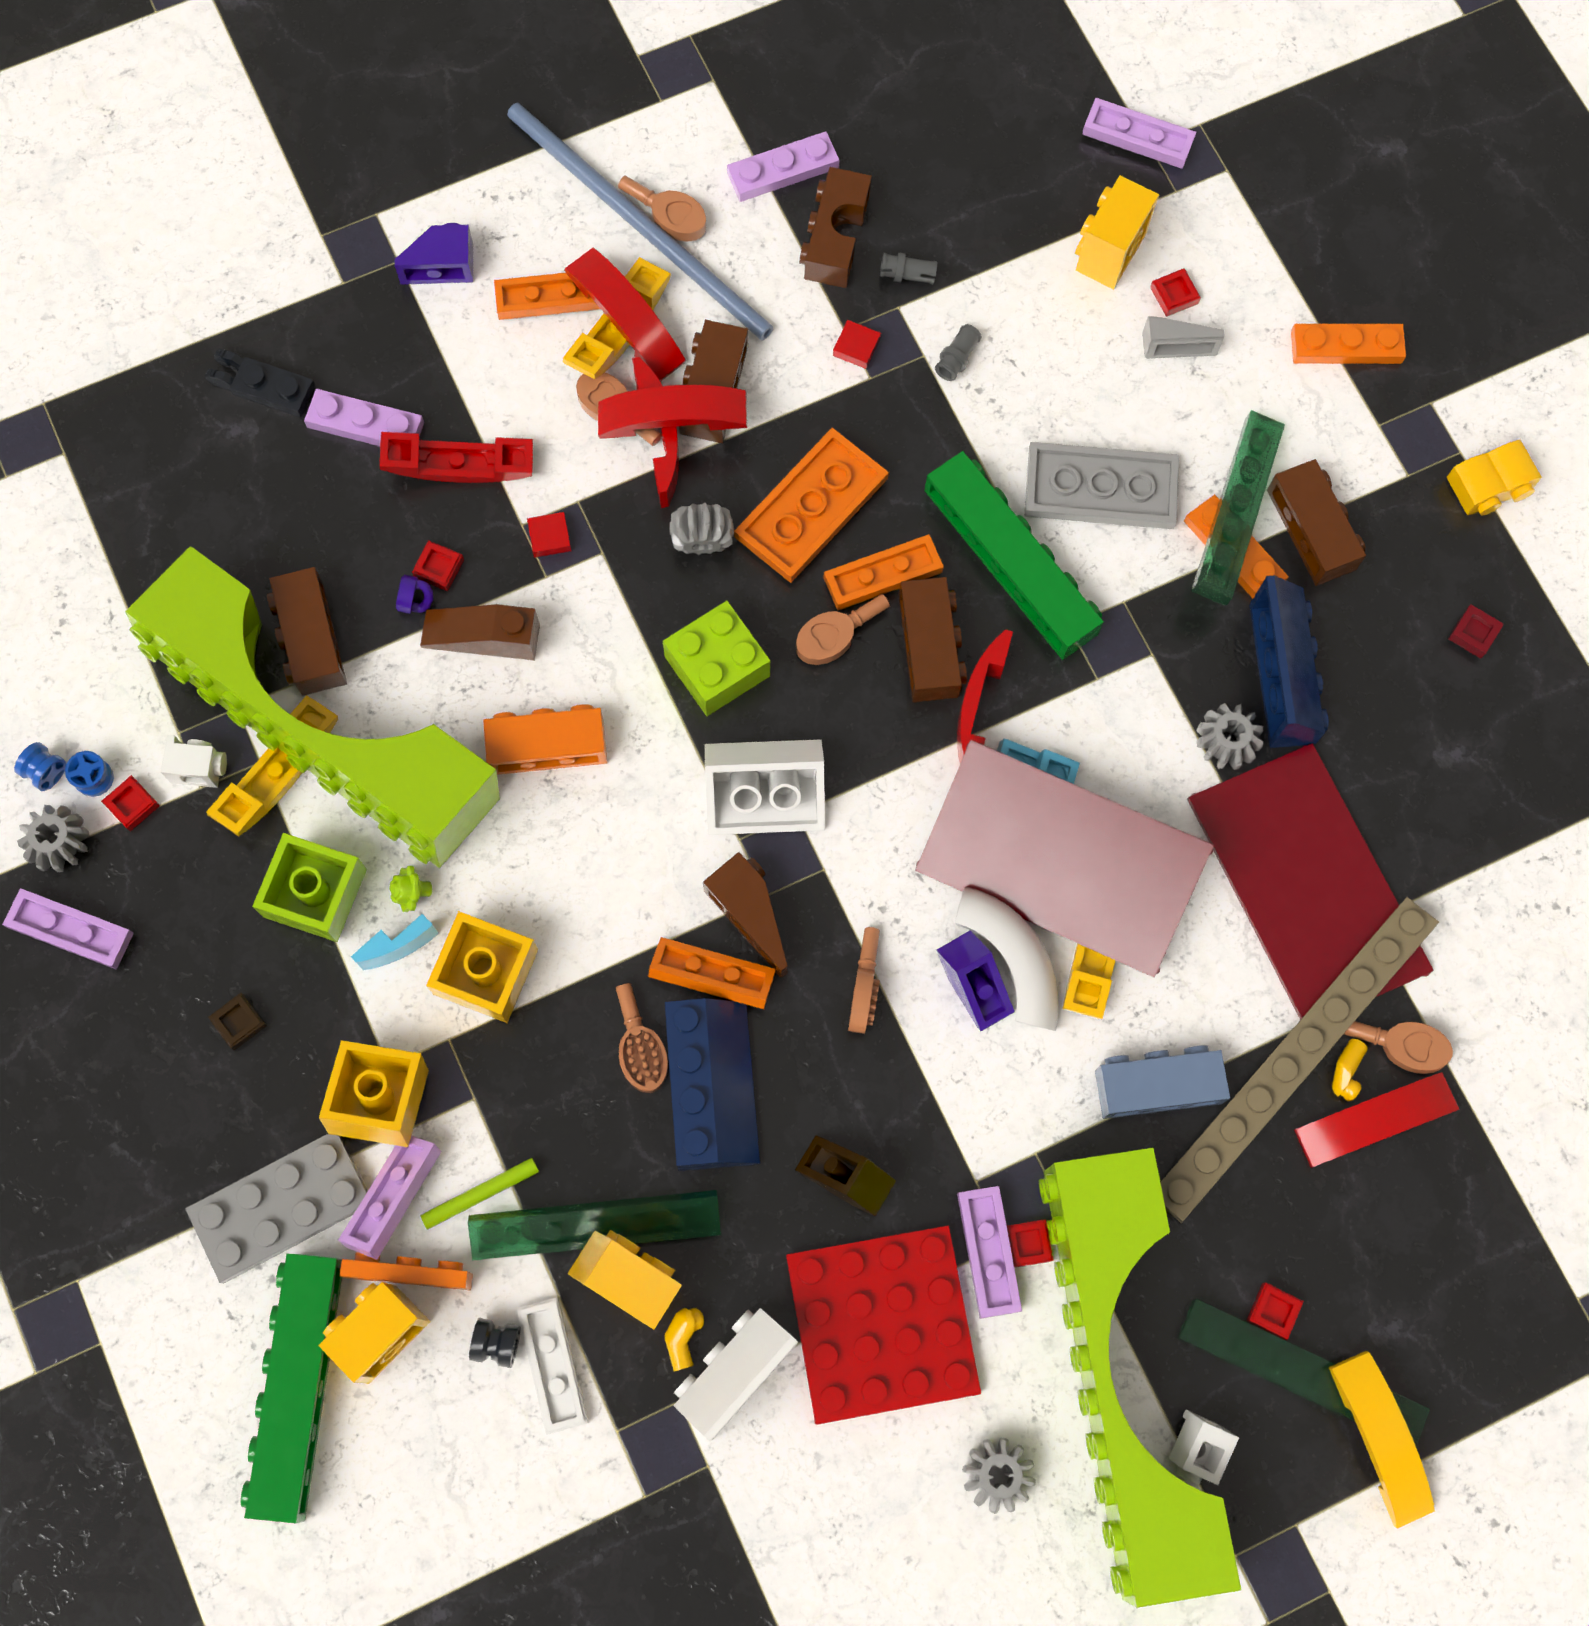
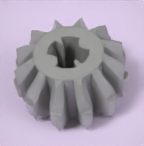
M692 503L688 507L681 506L671 514V522L669 523L670 535L675 549L686 554L697 553L700 555L702 553L712 554L715 551L722 552L732 545L734 525L730 510L718 504L707 505L703 503L696 505Z
M1226 703L1221 704L1217 712L1209 710L1204 716L1205 722H1201L1196 730L1202 736L1196 742L1197 747L1208 748L1204 755V761L1215 757L1218 759V769H1223L1228 761L1234 770L1241 767L1242 761L1251 763L1256 757L1254 751H1259L1263 746V741L1258 738L1263 732V726L1251 724L1256 717L1255 713H1249L1245 717L1242 715L1243 709L1241 704L1236 705L1231 712ZM1224 732L1230 733L1227 739L1223 735ZM1232 735L1236 738L1235 742L1230 741Z
M44 804L41 816L36 812H29L30 819L33 821L30 825H19L20 831L26 834V836L17 840L18 846L26 850L23 858L29 863L36 862V867L41 871H47L52 866L55 871L63 872L65 861L72 865H78V860L74 856L76 852H88L87 846L80 842L90 836L89 831L85 827H81L84 819L77 813L71 814V810L62 805L55 811L51 805ZM55 834L58 838L55 842H52L50 838Z
M1000 1438L997 1453L990 1439L983 1440L986 1456H983L975 1449H971L969 1452L971 1458L978 1462L977 1468L970 1465L963 1466L962 1471L964 1473L976 1475V1480L968 1481L964 1484V1488L966 1491L981 1489L973 1501L977 1506L984 1504L990 1496L989 1511L991 1513H998L1001 1499H1003L1007 1511L1014 1512L1015 1503L1012 1499L1013 1495L1025 1503L1029 1500L1027 1493L1020 1489L1021 1484L1035 1486L1036 1480L1034 1478L1023 1476L1022 1471L1033 1468L1034 1463L1032 1460L1017 1462L1024 1452V1448L1021 1445L1014 1447L1010 1454L1007 1455L1009 1441L1006 1438ZM1005 1465L1009 1471L1004 1473V1475L1009 1476L1005 1485L996 1483L992 1486L989 1479L993 1478L992 1475H989L991 1467L1002 1468Z

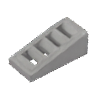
M1154 316L1147 317L1142 332L1144 355L1147 359L1216 356L1225 337L1224 330Z

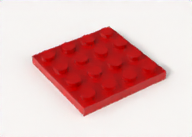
M949 1225L786 1255L815 1425L981 1394Z

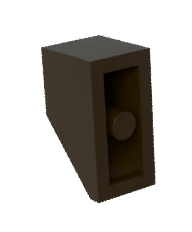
M815 1135L795 1169L798 1173L835 1196L873 1216L877 1215L896 1182L895 1179L868 1158Z

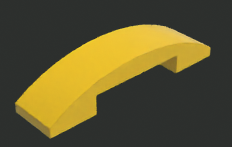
M640 257L625 275V278L633 285L652 310L657 305L671 277V273ZM603 313L587 335L581 333L563 357V363L596 379L620 358L630 344Z
M308 695L303 698L290 714L301 722L327 733H331L338 721V715ZM278 747L274 751L268 748L237 785L231 782L206 813L237 836H240L255 825L278 803L294 785L302 772L298 771L286 759L288 755Z
M1077 943L1062 1009L1103 1019L1116 960Z
M1364 1351L1330 1366L1329 1370L1343 1404L1353 1414L1381 1482L1378 1489L1394 1527L1398 1529L1435 1512L1429 1483L1413 1438L1396 1400L1370 1352Z

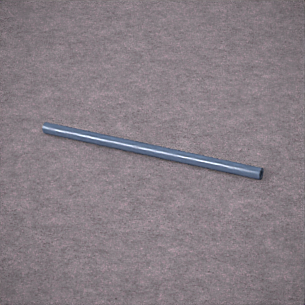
M515 103L509 108L507 116L761 341L765 340L772 333L773 326L520 103Z

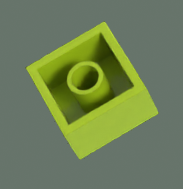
M725 601L663 640L666 660L706 716L711 715L770 677V659L728 601Z
M283 833L252 907L266 919L338 942L367 869L358 857Z

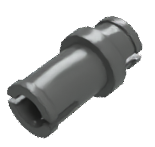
M898 252L897 255L883 253L880 277H892L894 282L900 283L902 279L934 285L937 261L906 257V253Z
M969 324L962 325L950 346L943 348L939 356L940 361L935 366L936 373L942 379L947 381L955 380L957 374L966 369L969 362L968 357L982 338L977 328Z

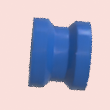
M35 742L25 748L15 762L14 772L23 779L30 778L33 786L40 791H47L57 784L63 776L66 761L59 755L49 754L48 748L45 745Z
M82 751L76 753L68 760L65 767V775L69 783L85 796H101L112 786L114 780L113 770L109 764L94 752ZM94 771H98V772L96 773L94 779H92V775L94 774Z

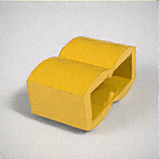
M1516 440L1488 453L1461 462L1453 467L1446 478L1466 514L1471 515L1479 512L1481 516L1497 510L1502 505V501L1513 499L1514 502H1519L1535 492L1534 487L1542 477L1522 441Z

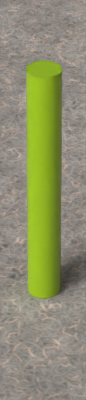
M530 1158L421 1214L420 1217L423 1224L428 1230L535 1175L539 1170L533 1158Z

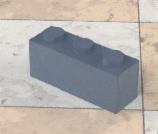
M1207 1045L1185 1048V1055L1169 1056L1168 1050H1161L1144 1054L1145 1060L1129 1061L1128 1055L1104 1059L1105 1065H1100L1095 1070L1102 1118L1107 1119L1223 1104L1230 1099L1222 1051H1209Z

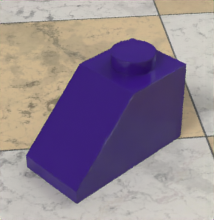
M446 223L444 225H432L395 258V269L400 284L473 283V240L469 225Z
M971 931L936 949L949 982L980 1031L1015 1012L992 952Z

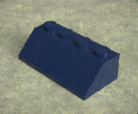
M1275 575L1266 576L1249 606L1270 748L1304 746L1312 743L1316 745L1328 730L1329 721L1326 709L1321 708L1320 695L1323 691V679L1321 673L1316 672L1314 659L1317 657L1318 648L1315 636L1310 635L1309 623L1312 620L1311 603L1309 600L1305 601L1303 587Z
M706 998L665 1002L678 1171L760 1164L747 1005L735 1001Z

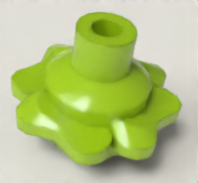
M413 866L401 868L399 875H394L393 880L390 882V898L392 902L400 904L402 912L415 911L420 897H430L432 894L431 882L420 881Z

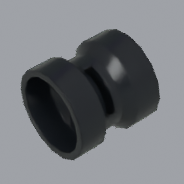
M478 1318L471 1339L469 1360L482 1363L491 1356V1360L496 1361L498 1366L512 1368L518 1350L521 1326L508 1323L503 1327L498 1326L495 1329L492 1320Z

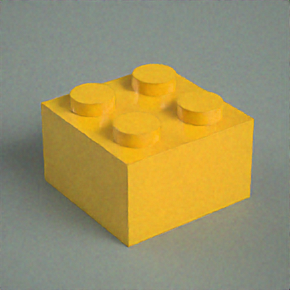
M1121 175L1118 177L1113 188L1106 186L1097 203L1099 210L1095 216L1090 214L1081 229L1080 235L1083 237L1075 251V254L1079 256L1076 271L1114 290L1147 234L1159 194Z
M458 911L426 986L435 996L508 1023L538 948L531 938Z
M341 1040L319 1115V1119L328 1134L409 1147L429 1072L422 1054Z
M612 1230L608 1232L607 1236L594 1231L567 1274L655 1330L682 1286L671 1278L675 1270L645 1252L641 1258L638 1257L636 1254L640 1247Z
M381 1282L378 1286L372 1283L365 1288L355 1299V1303L358 1306L346 1318L340 1315L334 1319L323 1331L326 1338L318 1345L353 1383L370 1384L431 1322L397 1286Z

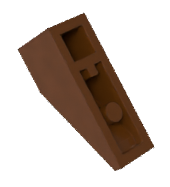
M494 604L426 610L420 646L425 649L535 661L540 623L535 608Z
M738 852L703 881V890L768 965L776 969V974L783 978L787 974L788 966L766 882L763 879L766 873L754 858L750 857L746 860Z

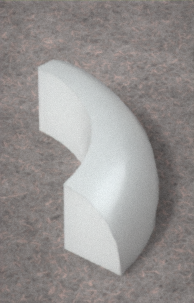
M965 887L958 907L955 924L974 931L987 939L1004 957L1011 970L1016 987L1017 1012L1015 1021L1056 1031L1059 1001L1057 982L1048 953L1041 940L1030 925L1008 905L982 891Z

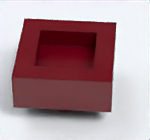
M1470 604L1448 640L1481 659L1489 650L1504 623Z

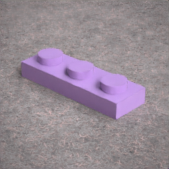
M1095 98L1082 135L1183 169L1196 132Z
M825 131L728 164L727 174L739 201L742 202L827 173L829 167L839 168V158Z
M320 389L315 390L304 420L307 428L380 446L381 432L419 433L420 436L424 425L422 415Z
M21 888L2 924L11 930L116 970L134 934L129 929Z
M411 1136L409 1147L396 1145L338 1240L345 1247L377 1260L442 1151L434 1143Z
M999 1186L959 1192L957 1196L979 1318L1022 1312Z

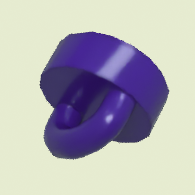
M404 574L401 577L397 595V611L411 614V612L422 613L428 610L433 602L431 586L425 581L418 580V577ZM416 589L422 590L424 593V599L421 603H414Z

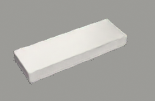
M559 1298L517 1308L546 1435L587 1424L588 1419Z

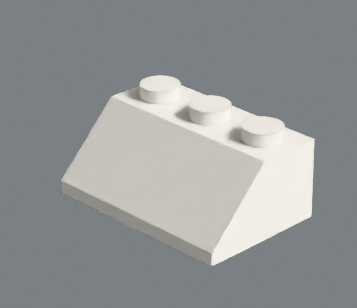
M822 739L705 744L708 835L825 830Z
M761 1308L755 1314L748 1309L731 1328L737 1334L725 1347L721 1342H718L703 1359L708 1365L704 1372L697 1379L690 1374L674 1392L679 1397V1400L673 1406L709 1442L718 1435L798 1343L793 1336Z

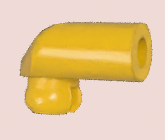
M1351 1039L1347 1043L1337 1060L1332 1082V1089L1336 1096L1341 1095L1347 1101H1353L1362 1088L1358 1081L1351 1079L1368 1050L1366 1044L1358 1039Z
M683 1308L678 1311L665 1333V1341L674 1372L694 1366L688 1341L694 1331L701 1329L704 1324V1316L697 1308L689 1310Z

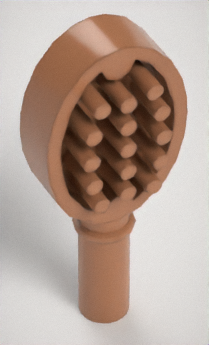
M626 175L621 178L618 188L641 201L645 206L652 208L653 221L673 239L686 242L695 241L705 234L707 226L706 215L702 206L694 198L685 193L671 190L656 194L654 190L647 189Z
M603 373L596 379L582 374L576 384L578 401L582 409L596 421H598L599 401L628 392L617 378L608 373ZM654 428L636 429V433L652 446H655L662 437V434Z
M881 594L857 610H852L849 615L832 611L813 617L798 633L796 640L798 657L803 662L812 665L827 664L838 659L849 649L853 642L854 629L862 626L863 623L890 607L887 598Z
M866 927L864 929L848 1027L850 1032L865 1034L866 1026H873L880 980L874 979L880 930L874 927Z
M631 983L623 984L616 987L624 1017V1025H626L627 1029L619 1044L620 1066L626 1079L634 1088L640 1092L653 1093L663 1086L667 1078L669 1068L667 1053L659 1036L653 1030L643 1026Z
M1355 1021L1344 1033V1035L1383 1046L1387 1057L1395 1065L1414 1073L1427 1074L1437 1072L1443 1069L1453 1056L1451 1043L1446 1036L1439 1030L1423 1023H1399L1388 1031L1381 1029V1027L1377 1028Z

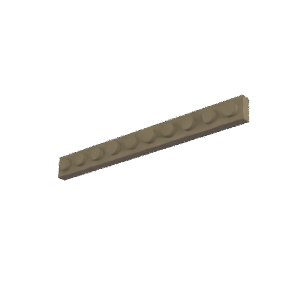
M1406 897L1160 1182L1167 1212L1182 1224L1439 923L1438 920Z

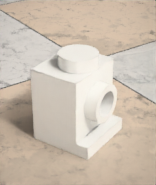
M167 735L161 766V773L171 784L218 788L219 776H223L227 768L226 753L217 752L211 743L203 740L191 739L188 740L187 744H182L175 735Z
M1186 1409L1183 1414V1418L1186 1420L1168 1459L1178 1466L1176 1473L1198 1485H1200L1202 1478L1218 1485L1239 1437L1223 1426Z

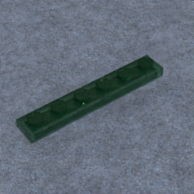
M1253 410L1245 418L1191 589L1192 592L1225 606L1232 600L1285 424Z
M717 1190L469 1215L467 1222L472 1261L580 1250L585 1247L594 1231L607 1236L608 1232L612 1230L634 1244L721 1235Z
M1193 1299L1178 1339L1355 1422L1351 1410L1344 1406L1329 1370L1330 1366L1335 1365L1334 1363L1198 1299ZM1391 1391L1417 1447L1430 1409Z

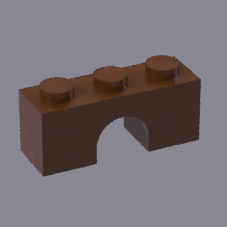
M829 167L826 181H819L816 193V202H820L818 212L811 211L807 232L812 233L810 243L803 242L799 264L805 265V280L847 288L855 256L856 238L844 236L838 233L835 228L842 224L863 226L870 198L871 175Z

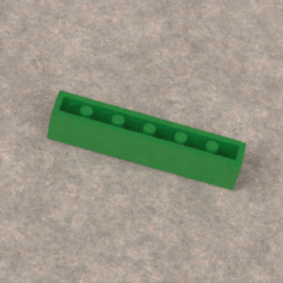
M962 451L927 475L924 490L1062 660L1098 636L1104 621L1097 605L1090 600L1086 601L1078 591V584L1073 576L1068 572L1063 573L1055 563V557L1049 547L1044 543L1039 544L1031 534L1032 530L1026 519L1021 515L1016 516L1008 506L1005 494L998 487H992L985 478L982 466L975 459L970 460Z
M286 1253L285 1263L281 1262L279 1264L276 1275V1287L281 1288L279 1303L272 1307L269 1319V1329L274 1331L272 1347L266 1349L262 1362V1373L267 1374L265 1391L258 1394L255 1405V1417L260 1418L258 1434L251 1438L248 1449V1462L253 1463L250 1481H245L241 1492L240 1503L241 1507L246 1508L245 1519L294 1524L304 1522L306 1519L330 1361L329 1356L318 1345L326 1338L323 1331L337 1316L342 1277L340 1276L342 1260Z

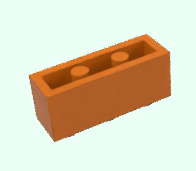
M582 704L571 707V711L555 712L553 709L542 708L534 710L531 715L516 716L515 713L502 712L495 714L493 718L483 719L486 762L496 769L497 775L607 764L604 720L601 708Z

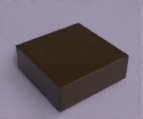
M243 993L238 994L208 1017L229 1047L234 1051L267 1027Z

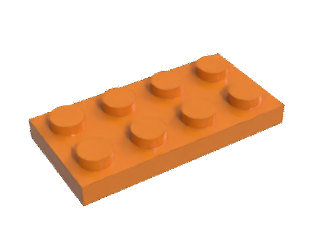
M831 428L734 530V537L792 583L886 482L889 472L834 428Z

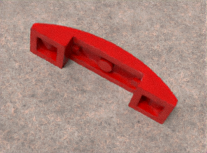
M594 247L565 267L564 271L587 299L591 297L635 350L634 356L640 357L652 369L660 382L686 363V359L651 307L625 276Z
M640 357L632 358L637 390L663 386L656 374ZM676 426L660 428L666 456L652 458L661 508L669 507L677 484L679 448Z
M713 385L659 386L624 392L598 402L599 439L636 436V429L708 424L710 431L747 428L746 390Z
M381 432L380 470L417 479L456 483L501 482L532 477L533 439L495 437V444L419 440V433Z
M1004 630L988 646L979 659L968 682L958 721L957 749L959 763L963 759L966 746L970 740L985 744L986 738L973 735L971 731L985 676L996 679L1001 678L1013 631Z
M1440 1072L1309 1123L1294 1131L1312 1168L1460 1109L1443 1073Z

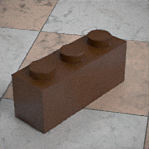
M705 319L702 332H696L694 335L691 353L695 355L693 365H686L683 385H713L738 388L749 347L748 328ZM708 424L679 426L681 435L722 444L726 434V430L710 431Z
M1314 459L1275 474L1267 488V492L1313 582L1317 586L1357 570L1366 554L1365 544L1361 536L1354 533L1348 521L1349 517L1345 505L1340 501L1338 502L1331 489L1330 476L1324 469L1321 470L1317 460Z
M311 567L269 578L272 592L267 593V601L272 615H278L281 627L275 628V635L280 649H286L289 662L283 663V669L288 684H295L302 696L347 685L323 582L316 568Z
M947 577L901 581L899 603L912 701L921 702L958 698L961 685L967 683L965 662H958L957 648L962 647L960 626H953L952 613L957 611L955 591L948 590Z

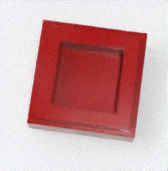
M1185 268L1153 280L1150 286L1166 317L1199 304L1201 299Z
M847 320L833 349V356L866 369L880 341L881 333Z
M564 512L527 518L534 558L571 551Z
M428 540L412 574L418 577L419 580L448 591L464 561L463 554Z
M132 775L101 801L129 831H132L160 806Z
M1046 1219L1007 1226L1014 1268L1054 1261Z
M1266 1282L1262 1283L1246 1321L1283 1340H1288L1304 1301Z

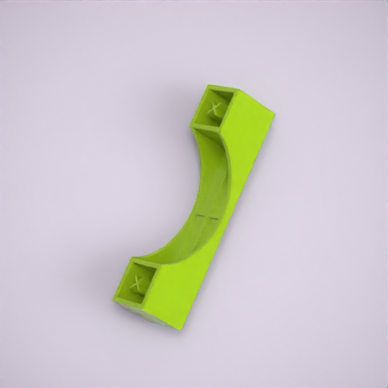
M190 546L125 611L132 625L129 630L139 640L138 649L143 655L153 662L159 659L169 666L167 668L168 672L180 683L186 684L189 681L197 687V693L208 704L215 706L217 703L228 710L226 714L235 724L241 728H245L248 725L256 731L257 738L267 748L274 751L278 747L288 755L286 759L294 768L302 773H305L307 770L318 777L317 782L325 791L333 796L337 793L348 800V806L360 817L366 818L369 815L379 823L378 828L391 840L396 841L400 838L410 846L408 848L410 853L422 863L427 864L430 861L438 868H441L500 800L496 769L435 724L402 736L383 739H359L333 735L318 730L287 713L268 695L257 680L255 652L262 623L251 590Z
M1154 1148L1053 1163L1043 1172L1044 1178L1039 1179V1189L1043 1204L1049 1203L1052 1220H1047L1046 1223L1050 1244L1057 1245L1060 1260L1054 1262L1055 1276L1058 1287H1065L1067 1304H1062V1314L1066 1329H1072L1075 1346L1070 1347V1358L1074 1372L1081 1373L1083 1389L1077 1392L1082 1416L1088 1415L1091 1433H1086L1085 1435L1086 1446L1090 1459L1097 1460L1099 1477H1094V1489L1098 1503H1104L1108 1521L1102 1522V1533L1106 1548L1113 1549L1116 1566L1110 1567L1113 1590L1115 1594L1121 1593L1122 1600L1136 1608L1241 1591L1223 1498L1205 1493L1188 1485L1171 1474L1154 1459L1141 1444L1126 1420L1117 1399L1111 1377L1109 1335L1111 1320L1119 1293L1129 1273L1142 1255L1157 1241L1170 1233Z

